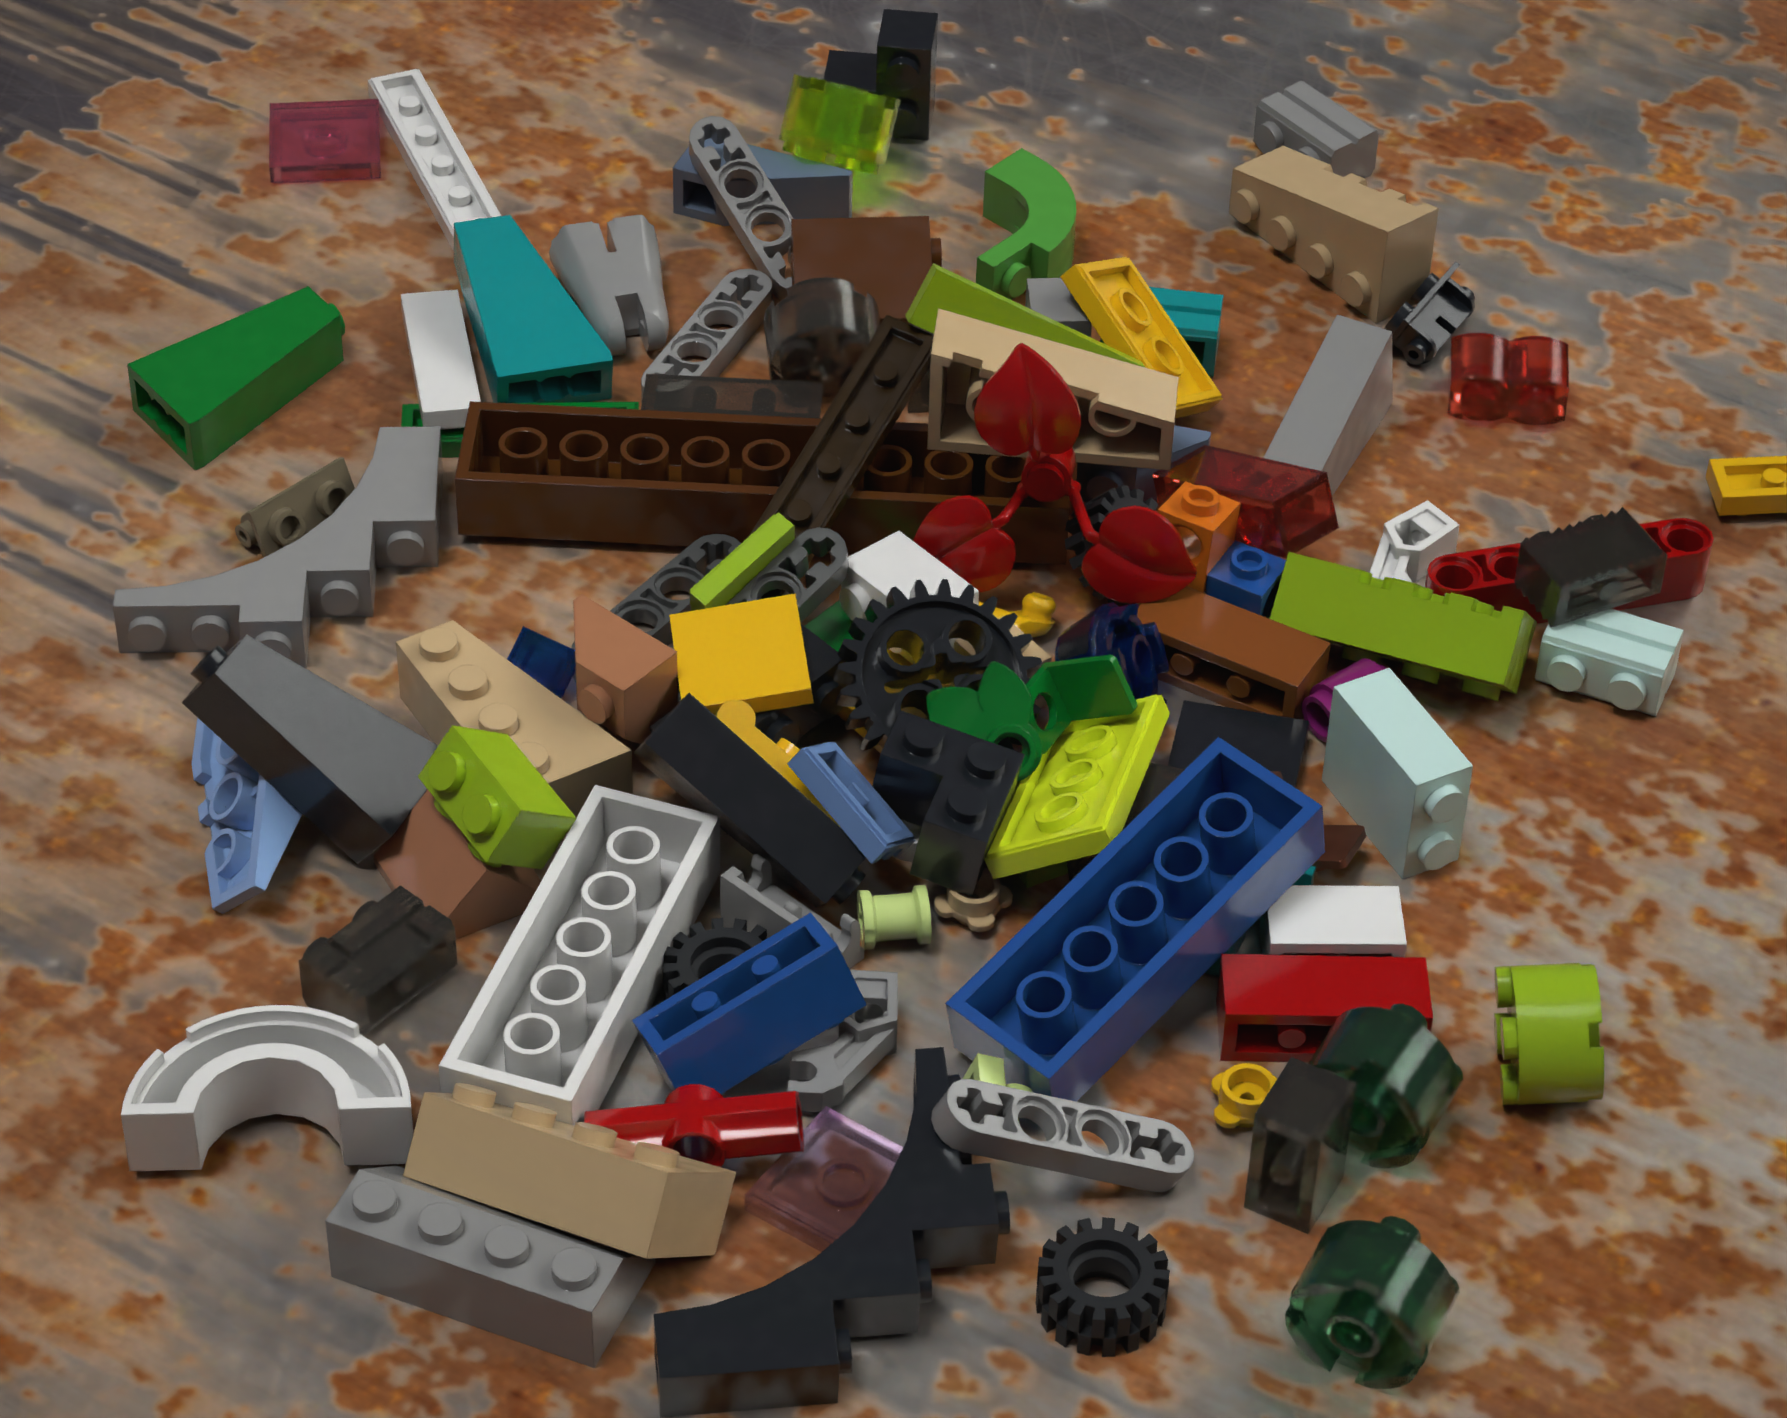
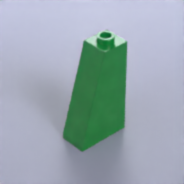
M307 286L128 363L127 368L133 411L194 470L200 469L344 361L342 335L345 334V323L343 317L334 304H327Z

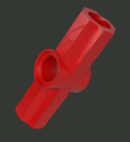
M689 1084L678 1087L670 1092L664 1104L585 1111L584 1123L614 1130L618 1133L617 1138L634 1143L646 1142L664 1146L679 1152V1156L722 1167L725 1159L804 1152L802 1108L799 1092L796 1091L723 1098V1095L714 1088L701 1084Z

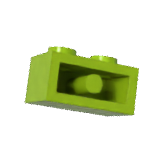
M452 725L418 775V778L435 798L434 805L444 817L453 821L468 839V848L471 853L483 863L493 867L510 865L542 870L577 819L508 734Z

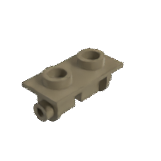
M340 457L242 515L241 524L235 527L238 540L245 547H250L253 544L260 547L264 558L300 539L332 515L355 489L344 458Z

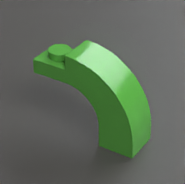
M1023 148L986 170L983 217L1008 230L1012 235L977 257L976 284L1012 300L1024 293L1027 278H1060L1061 275L1072 267L1076 226V200L1070 185L1054 167Z

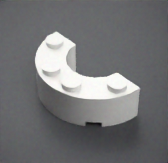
M266 1005L236 1009L207 1018L186 1028L187 1038L172 1047L165 1054L156 1049L143 1063L131 1081L123 1101L121 1120L129 1171L201 1170L208 1149L226 1130L250 1118L273 1114L304 1117L326 1128L340 1144L344 1166L406 1164L414 1133L408 1081L399 1061L385 1043L377 1046L359 1033V1024L328 1011L293 1005Z

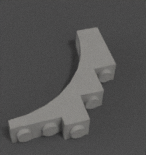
M440 426L380 427L373 458L352 493L332 515L300 539L270 555L211 577L167 586L115 590L113 612L119 653L210 652L217 645L227 652L247 634L302 667L307 668L311 617H373L377 568L438 567L443 488Z

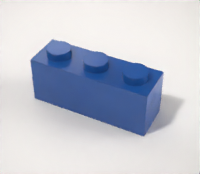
M810 912L632 1021L659 1072L672 1091L689 1084H701L714 1088L723 1095L728 1089L766 1066L779 1062L786 1054L825 1030L838 1026L845 1018L867 1004L838 945Z

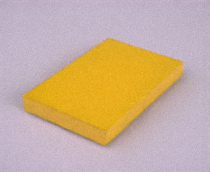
M1122 257L1075 264L1060 276L1106 345L1142 361L1146 368L1179 377L1175 418L1209 411L1223 400L1222 394L1130 258Z

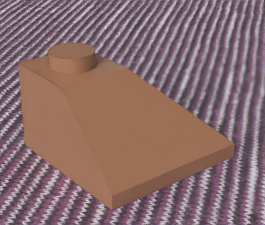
M581 594L573 600L577 710L581 711L590 721L605 726L622 738L642 744L651 734L650 726L678 704L677 651Z

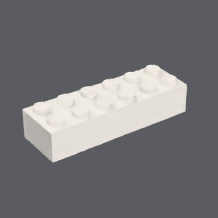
M594 785L577 819L570 828L439 1064L441 1093H453L455 1083L475 1085L496 1092L495 1103L511 1108L514 1107L515 1102L541 1106L557 1113L555 1120L574 1126L575 1122H584L585 1111L599 1110L638 1034L632 1020L651 1009L663 985L664 953L667 946L673 948V938L680 931L686 936L689 935L690 925L695 923L720 874V816Z

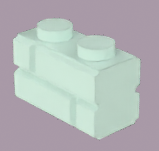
M1563 594L1542 637L1535 680L1550 684L1561 691H1573L1612 703L1624 710H1636L1656 716L1664 700L1665 693H1667L1675 675L1684 630Z

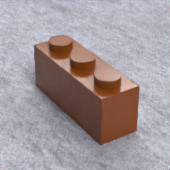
M1186 586L1176 594L1165 599L1141 603L1129 617L1124 666L1225 707L1303 719V700L1310 695L1314 685L1325 680L1327 677L1331 643Z

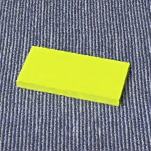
M1162 694L1136 699L1138 706L1129 715L1076 720L1069 724L1049 750L1042 754L1036 770L1030 776L1021 780L985 858L993 879L1099 854L1123 830L1170 715Z

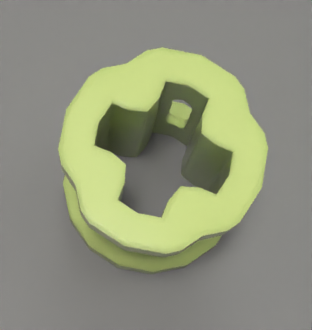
M915 885L911 893L872 896L869 890H858L857 917L860 924V941L864 950L874 949L876 942L916 939L919 945L931 944V911L926 885Z

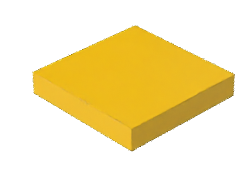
M795 593L669 615L674 650L677 651V675L681 700L690 693L714 715H716L724 703L734 699L748 703L754 710V713L814 703Z

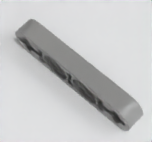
M717 116L702 118L690 130L689 157L757 269L767 274L771 279L772 293L779 300L793 304L792 277L785 278L786 264L782 257L788 252V262L791 266L790 239L791 219L793 217L733 123ZM711 138L716 144L724 143L723 157L726 164L721 166V158L714 147H704L706 139ZM745 178L756 186V191L749 197L736 198L726 191L725 186L732 179ZM770 221L778 224L784 233L779 239L767 242L758 239L753 234L752 229L760 222Z
M739 269L730 272L720 281L641 377V402L644 410L690 412L769 316L772 310V281L767 274L759 270ZM719 324L733 326V328L724 330L711 329L708 327ZM700 356L707 358V360L689 362L682 360V358ZM674 381L677 382V387H674Z
M961 1079L954 1082L932 1110L931 1121L935 1132L943 1142L958 1151L1150 1192H1166L1172 1189L1194 1162V1150L1191 1142L1180 1129L1171 1123L974 1079ZM1018 1118H1027L1039 1125L1044 1131L1046 1141H1038L1028 1136L1020 1127ZM1089 1131L1100 1137L1107 1145L1109 1155H1102L1091 1149L1084 1141L1081 1132Z

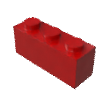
M1221 954L1216 996L1220 1061L1426 1065L1433 1023L1426 957Z

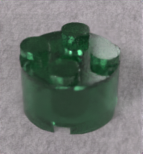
M1394 1004L1390 1009L1357 1007L1342 1013L1335 1020L1299 1078L1301 1079L1300 1087L1296 1092V1106L1303 1121L1313 1134L1336 1152L1345 1143L1365 1152L1360 1161L1363 1164L1375 1168H1398L1414 1161L1420 1150L1425 1146L1463 1081V1073L1461 1068L1453 1061L1445 1046L1427 1029L1425 1017L1415 1008L1405 1004Z
M1388 1216L1383 1218L1380 1223L1365 1220L1344 1221L1328 1227L1320 1238L1289 1298L1290 1306L1285 1313V1323L1296 1345L1307 1357L1325 1370L1331 1372L1334 1364L1337 1362L1359 1371L1355 1380L1357 1384L1375 1389L1398 1388L1410 1383L1424 1364L1460 1293V1287L1439 1258L1421 1243L1419 1230L1405 1219Z

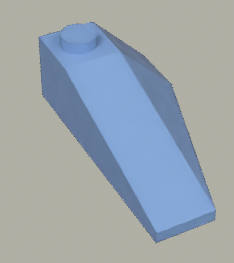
M197 717L192 772L194 781L204 785L206 799L198 806L199 821L209 826L211 830L212 840L209 842L204 855L212 909L224 914L266 890L302 813Z

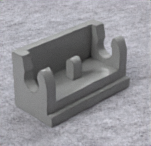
M755 854L752 858L751 866L753 873L747 883L743 872L734 866L720 875L721 918H723L724 927L733 928L735 918L747 920V932H751L758 924L767 929V938L811 912L838 945L849 969L864 959V948L860 946L859 922L845 913L841 917L840 930L772 884L771 864L759 854Z

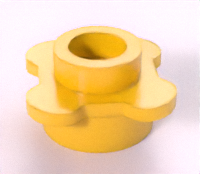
M1251 1063L1237 1064L1225 1072L1217 1074L1211 1082V1091L1218 1096V1106L1214 1109V1120L1220 1126L1229 1129L1237 1126L1245 1128L1254 1127L1260 1109L1279 1080L1266 1068ZM1281 1109L1280 1123H1281L1282 1117H1283V1111H1282V1109Z

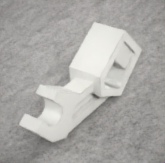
M1428 500L1384 523L1383 535L1370 573L1373 574L1372 577L1384 580V577L1412 583L1417 582L1427 575L1429 564L1435 558L1456 553L1460 525Z

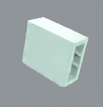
M1390 668L1334 686L1322 774L1323 783L1358 825L1364 826L1367 837L1402 880L1428 870L1440 869L1448 863L1458 860L1473 771L1471 762Z

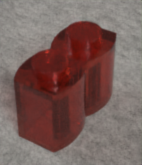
M1465 333L1451 338L1448 364L1447 414L1462 420L1487 422L1507 417L1513 421L1528 425H1550L1565 421L1569 393L1567 343L1545 336H1526L1509 341L1503 337L1488 333Z

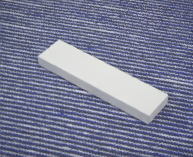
M458 289L401 294V310L423 427L440 426V430L465 428L470 401L481 402Z

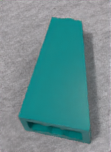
M511 215L455 222L454 265L493 402H592L611 399L613 376L611 351Z

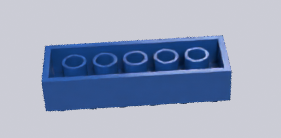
M1218 737L945 1003L954 1048L972 1061L977 1053L1004 1059L1006 1084H1022L1032 1089L1034 1093L1077 1102L1221 957V954H1224L1325 853L1323 806Z

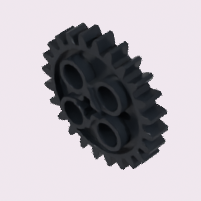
M942 579L935 595H929L923 582L916 580L910 591L909 599L896 586L890 589L886 597L887 607L872 599L864 612L867 620L855 617L848 630L853 639H844L837 654L847 662L838 664L833 675V680L848 685L840 690L835 700L836 705L855 707L844 724L846 730L865 727L867 730V734L859 748L865 751L878 744L884 747L900 710L905 707H914L921 710L930 721L926 696L932 690L943 688L942 684L967 687L978 691L983 674L975 673L986 670L992 661L1009 667L1026 684L1031 679L1029 677L1038 671L1042 660L1038 657L1022 655L1033 637L1031 634L1013 637L1010 633L1018 616L1012 613L1001 619L996 618L993 612L998 598L994 596L986 600L981 606L973 603L974 586L969 584L963 590L960 598L951 596L950 585L947 579ZM961 638L968 641L973 646L976 655L964 656L957 653L951 647L949 639ZM901 648L906 650L912 656L915 664L905 666L895 663L889 657L887 649ZM929 675L936 676V679L927 680ZM884 686L903 690L898 693H887ZM1034 703L1033 710L1036 720L1041 708ZM1006 737L998 745L1014 750L1012 743L1020 746L1021 743L1016 738Z

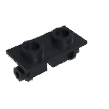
M1457 262L1441 278L1431 273L1410 298L1417 306L1414 308L1406 301L1385 326L1386 330L1392 331V346L1394 345L1402 351L1405 359L1411 364L1418 365L1430 362L1449 337L1475 310L1474 293L1469 288L1460 286L1450 278L1460 266Z

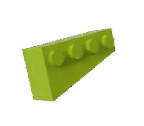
M1288 552L1270 615L1271 620L1328 641L1331 644L1344 647L1341 658L1351 662H1357L1365 658L1378 664L1380 657L1403 663L1401 675L1432 684L1438 683L1440 674L1464 680L1461 691L1498 701L1501 690L1517 694L1537 624L1526 611L1503 605L1502 612L1494 610V606L1480 602L1472 597L1452 592L1441 596L1433 594L1432 589L1416 583L1384 577V580L1372 577L1373 574L1360 569Z

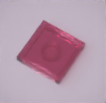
M379 99L270 103L269 171L271 183L381 178Z

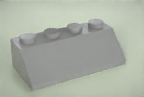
M399 1166L358 1170L325 1220L331 1277L595 1368L656 1263V1258L645 1259L404 1177L405 1168Z

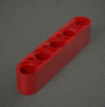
M1674 518L1447 554L1437 557L1430 562L1427 569L1425 587L1432 589L1433 594L1441 596L1452 592L1472 597L1480 602L1494 606V610L1502 612L1503 605L1524 610L1537 624L1550 622L1563 594L1618 611L1687 600L1698 596L1703 591L1714 537L1712 531L1697 520Z

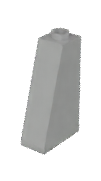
M1336 315L1253 477L1256 512L1262 513L1272 521L1280 524L1292 523L1311 530L1393 402L1392 331Z

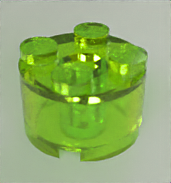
M793 74L778 138L784 141L782 150L793 153L792 155L822 163H825L827 153L836 155L835 163L846 165V168L877 175L879 165H886L901 99L884 94L882 96L872 94L865 89L824 79Z

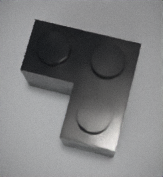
M884 9L877 42V54L829 50L822 83L821 132L929 140L935 106L938 13Z
M900 710L880 753L872 786L901 820L922 827L910 870L911 875L973 896L986 865V855L1012 801L1025 754Z

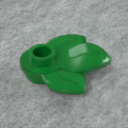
M996 661L990 662L983 673L978 691L967 687L950 686L932 690L927 694L926 702L930 721L997 745L1006 737L1016 738L1021 743L1020 753L1025 754L1018 781L1027 778L1036 770L1042 757V743L1037 731L1029 723L1032 710V696L1026 684L1009 667Z

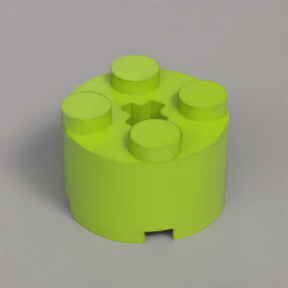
M1564 963L1495 967L1497 1008L1507 1007V1013H1494L1496 1054H1502L1503 1060L1510 1059L1511 1064H1500L1502 1105L1602 1100L1604 1093V1046H1600L1599 1023H1602V1011L1595 965Z

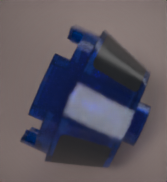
M1115 603L1102 604L1065 629L1057 638L1055 661L1102 655L1115 656L1135 700L1158 694V674L1169 672L1165 646L1155 622L1142 624L1137 616L1138 604L1121 607Z

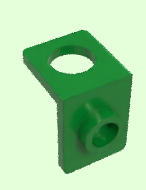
M1113 655L1046 662L1026 683L1032 696V710L1029 723L1035 728L1041 739L1042 754L1049 750L1072 721L1129 715L1138 706L1120 664ZM1038 694L1044 697L1049 709V720L1044 730L1038 726L1034 717V702Z

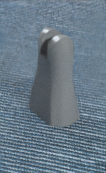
M643 215L614 218L612 221L607 222V247L599 223L590 221L563 226L558 235L552 240L549 250L550 261L562 283L574 298L586 319L611 351L612 356L625 355V336L640 334L646 351L663 348L669 332V314L665 302L661 258L654 226Z

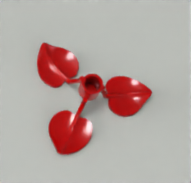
M1023 343L1018 344L1002 366L984 384L976 401L974 419L980 436L997 452L1008 456H1017L1028 452L1021 475V483L1017 485L1015 493L1002 512L994 519H992L986 504L979 498L971 495L956 496L941 502L923 519L913 541L979 590V593L989 591L1006 580L1012 571L1016 559V548L1013 539L1000 528L1010 521L1023 500L1028 496L1041 502H1053L1067 495L1070 498L1084 538L1094 544L1085 554L1081 569L1085 579L1097 592L1118 602L1138 604L1165 599L1184 589L1195 579L1197 568L1191 561L1176 528L1157 511L1136 505L1121 507L1112 511L1103 519L1099 533L1094 530L1080 494L1081 484L1072 479L1076 464V456L1072 447L1079 436L1081 427V413L1076 398L1062 376L1046 359Z

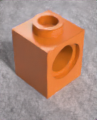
M1185 481L1157 512L1169 520L1176 528L1191 561L1197 568L1196 577L1188 587L1204 592L1207 574L1235 540L1241 503L1218 494L1210 487L1194 485Z

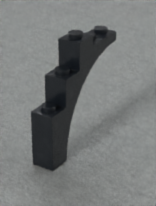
M944 1047L915 1049L913 1113L907 1141L886 1185L851 1228L814 1259L766 1286L711 1305L654 1314V1357L660 1418L838 1403L839 1374L852 1373L850 1338L917 1333L920 1303L932 1302L930 1269L995 1264L998 1235L1009 1234L1010 1232L1007 1192L994 1191L990 1163L972 1164V1154L953 1149L943 1142L935 1132L931 1121L933 1108L954 1082L961 1080L959 1074L948 1075Z

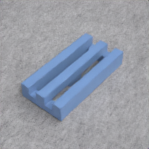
M835 742L801 748L787 763L871 864L878 862L881 858L882 860H887L892 855L895 857L901 856L916 841L912 832Z

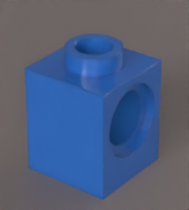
M1234 540L1233 544L1207 574L1204 594L1270 619L1286 560Z

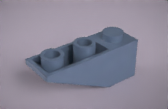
M711 138L706 139L704 147H714L721 158V166L726 164L723 157L724 143L716 144ZM747 144L793 219L852 217L853 171ZM688 147L673 167V213L722 226H731L692 164ZM736 178L728 182L725 189L736 198H746L756 191V186L745 178ZM764 221V222L758 223L757 225H760V224H776V223L770 222V221Z

